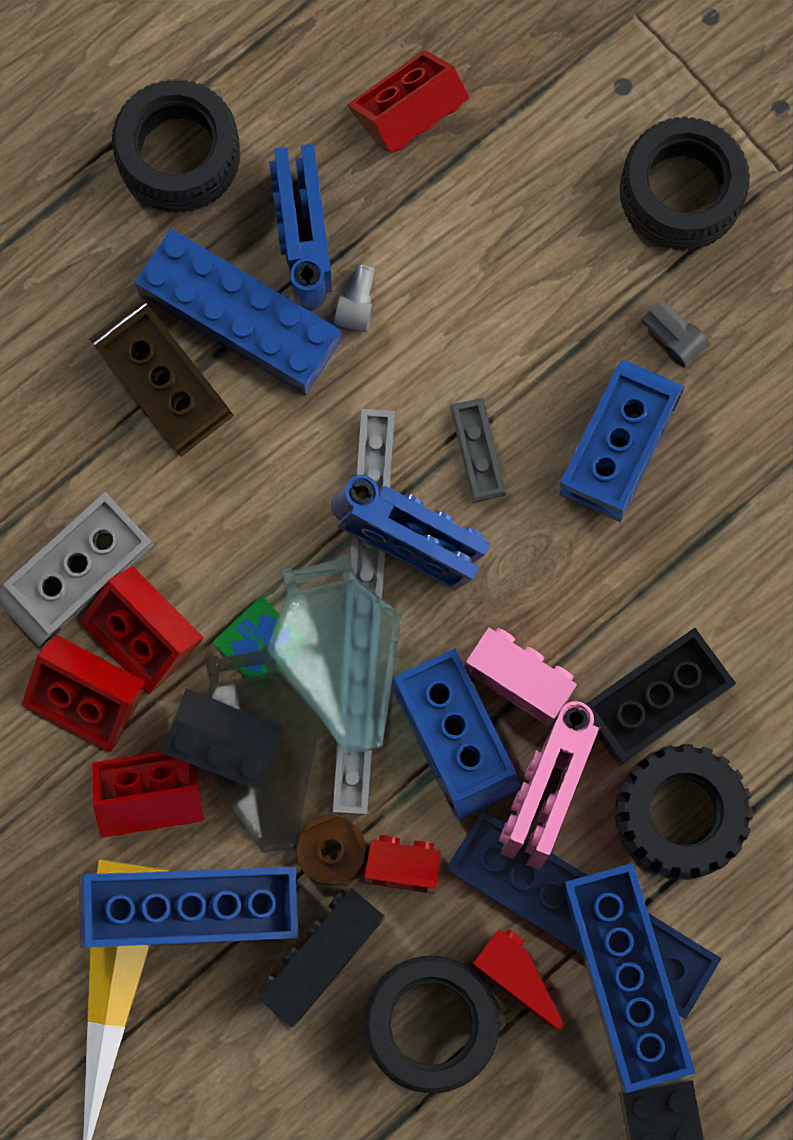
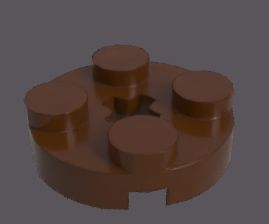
M324 815L309 822L299 836L296 848L297 860L303 872L315 882L331 886L343 884L356 876L364 864L366 853L365 840L359 828L351 821L335 815ZM331 840L333 845L340 844L341 850L337 852L338 858L335 860H331L329 856L323 857L321 851L326 848L325 842Z

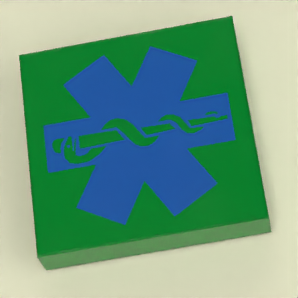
M263 596L212 642L259 693L309 647V644Z

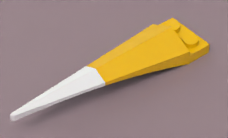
M100 859L97 874L163 872L169 870ZM151 945L90 947L83 1140L92 1139Z

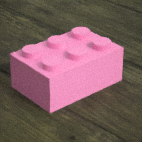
M488 628L466 661L465 669L468 675L550 728L577 686L572 681L574 676L560 666H556L553 669L542 662L544 657L530 647H526L523 650L513 643L515 638L503 629L497 628L494 631Z

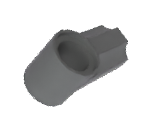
M663 300L656 303L642 318L641 322L665 345V350L669 357L683 368L689 365L709 346V341L705 334L697 326L691 323L687 324Z

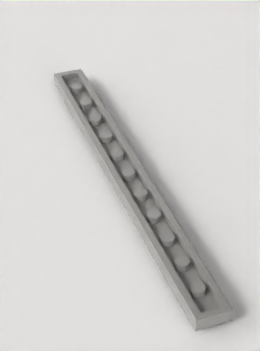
M361 409L357 475H366L372 478L378 485L379 490L384 486L390 488L395 411ZM352 535L333 813L368 815L385 552Z

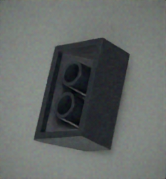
M185 688L160 753L253 790L261 791L274 758L283 726Z

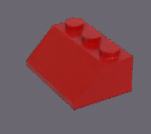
M424 50L347 105L376 144L389 153H393L405 148L409 141L418 134L433 128L435 122L445 115L456 112L461 107V104L470 97L455 67L429 51Z
M134 566L108 580L79 622L127 672L146 681L144 689L148 694L154 692L180 667L204 638Z
M55 635L37 655L21 705L95 745L112 752L138 705L146 681Z
M161 751L92 762L93 809L100 838L121 836L147 830L152 831L177 825H189L204 821L198 768L160 753Z

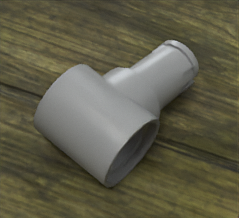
M367 265L356 266L350 290L346 292L345 297L340 296L335 314V326L367 333L373 311V303H371V297L369 296L375 270Z

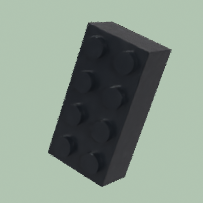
M695 627L588 701L586 705L593 712V725L599 727L597 732L598 738L620 767L729 691L736 682Z
M353 888L348 893L341 890L329 904V908L332 910L329 916L324 921L319 917L305 933L310 937L302 948L295 945L282 960L287 965L279 975L272 972L259 988L263 992L259 1000L291 1027L297 1025L385 919V916Z
M687 1079L653 1085L629 1093L618 1091L627 1140H704L693 1080Z

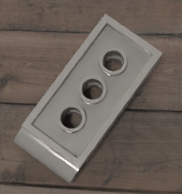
M104 492L0 588V606L31 640L41 648L94 602L108 580L133 566L155 545L114 500ZM103 534H111L113 536L111 547L106 550H99L97 548L98 538ZM78 557H86L88 561L87 568L81 573H73L72 562ZM52 580H60L62 583L61 592L53 597L48 596L46 592L48 583Z

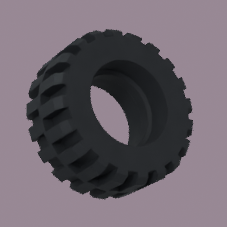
M682 744L676 747L670 745L662 747L660 750L644 757L625 777L616 799V827L619 826L621 833L619 837L623 846L626 845L630 850V856L636 862L639 861L646 866L645 869L649 872L661 874L664 878L672 880H692L723 868L741 851V846L744 840L748 839L751 830L748 828L749 820L753 819V808H749L748 802L751 795L749 788H744L741 782L743 776L739 770L734 771L728 765L730 761L723 755L718 757L712 754V749L704 746L699 749L693 747V744ZM675 780H689L699 784L710 795L715 806L716 816L712 830L703 840L691 845H678L669 842L658 833L651 818V804L655 794L663 785Z

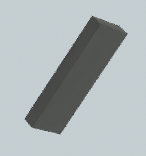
M483 398L450 405L473 503L506 496Z

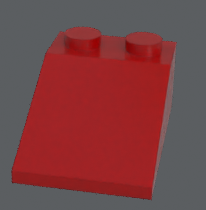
M380 835L379 841L371 840L364 877L365 883L434 894L437 886L441 850H435V844L431 842L414 840L413 846L400 844V838Z
M509 928L504 933L498 929L471 966L554 1030H560L564 1024L528 951L522 947L525 941Z

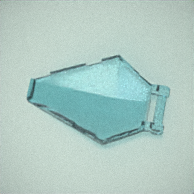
M348 553L339 555L337 560L293 571L292 568L281 570L287 598L267 647L268 654L348 756L382 747L402 615L355 578ZM337 573H342L344 580L301 591L297 590V583Z

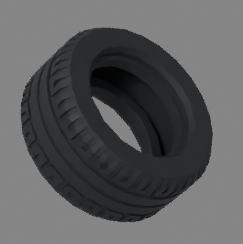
M167 79V81L162 80L157 84L156 82L151 83L150 86L147 85L143 90L140 89L136 94H133L131 99H128L125 105L122 106L121 112L117 114V119L114 122L115 126L112 130V148L115 162L124 184L139 201H143L144 204L150 205L154 209L157 208L160 211L165 210V212L169 213L171 211L173 213L181 211V213H186V211L191 212L196 208L197 210L202 209L203 206H208L210 202L213 203L232 184L240 163V143L237 126L227 104L210 88L204 87L200 83L196 84L194 81L188 82V80L175 79L174 81ZM187 119L197 122L209 132L213 143L208 157L199 167L187 173L169 175L156 171L141 156L145 137L155 126L166 120Z
M674 117V119L670 118L665 122H658V124H654L651 128L645 130L636 139L628 152L619 186L621 206L625 216L628 217L629 223L633 224L634 230H637V233L640 235H644V238L646 240L649 239L651 243H657V246H663L665 249L673 248L676 251L678 249H681V251H686V249L694 250V248L700 249L702 246H709L710 243L713 244L717 239L722 238L732 228L743 208L750 184L747 159L744 158V152L741 150L740 145L736 144L737 141L731 137V134L725 133V130L722 127L719 128L716 124H710V121H703L700 118L697 120L694 117H682V119ZM682 155L698 159L708 166L716 177L719 189L718 198L712 205L699 212L682 213L670 210L658 201L650 188L648 174L656 164L668 157Z
M433 955L420 956L396 965L376 984L366 1006L364 1032L373 1060L387 1077L409 1090L432 1094L449 1092L464 1086L483 1071L493 1056L497 1045L500 1020L498 1007L491 990L474 970L451 958ZM428 983L444 985L458 993L467 1005L471 1019L469 1040L461 1053L448 1062L436 1065L416 1063L404 1055L395 1043L391 1029L393 1009L401 996L415 986Z

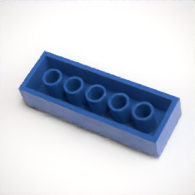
M170 228L134 282L138 294L304 395L308 394L342 341L339 328Z
M634 864L623 865L564 882L562 884L622 1092L629 1093L695 1074L696 1072Z
M296 867L106 873L78 876L80 948L298 938Z

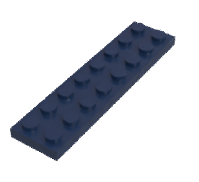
M482 810L445 870L582 955L562 884L588 875L553 853H550V856L539 870L526 865L530 854L524 852L529 840L527 837L514 859L500 854L504 843L498 840L505 824ZM649 914L678 1015L683 1019H687L722 958Z

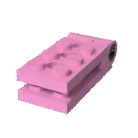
M579 701L565 704L553 722L541 752L536 751L533 759L530 760L523 778L529 782L528 784L523 782L511 807V810L517 813L516 815H510L498 840L504 843L500 854L514 859L522 847L552 769L555 767L563 772L554 794H549L539 812L537 821L541 822L542 825L536 826L524 851L530 854L526 865L538 870L550 856L599 730V727L593 725V712L586 704Z

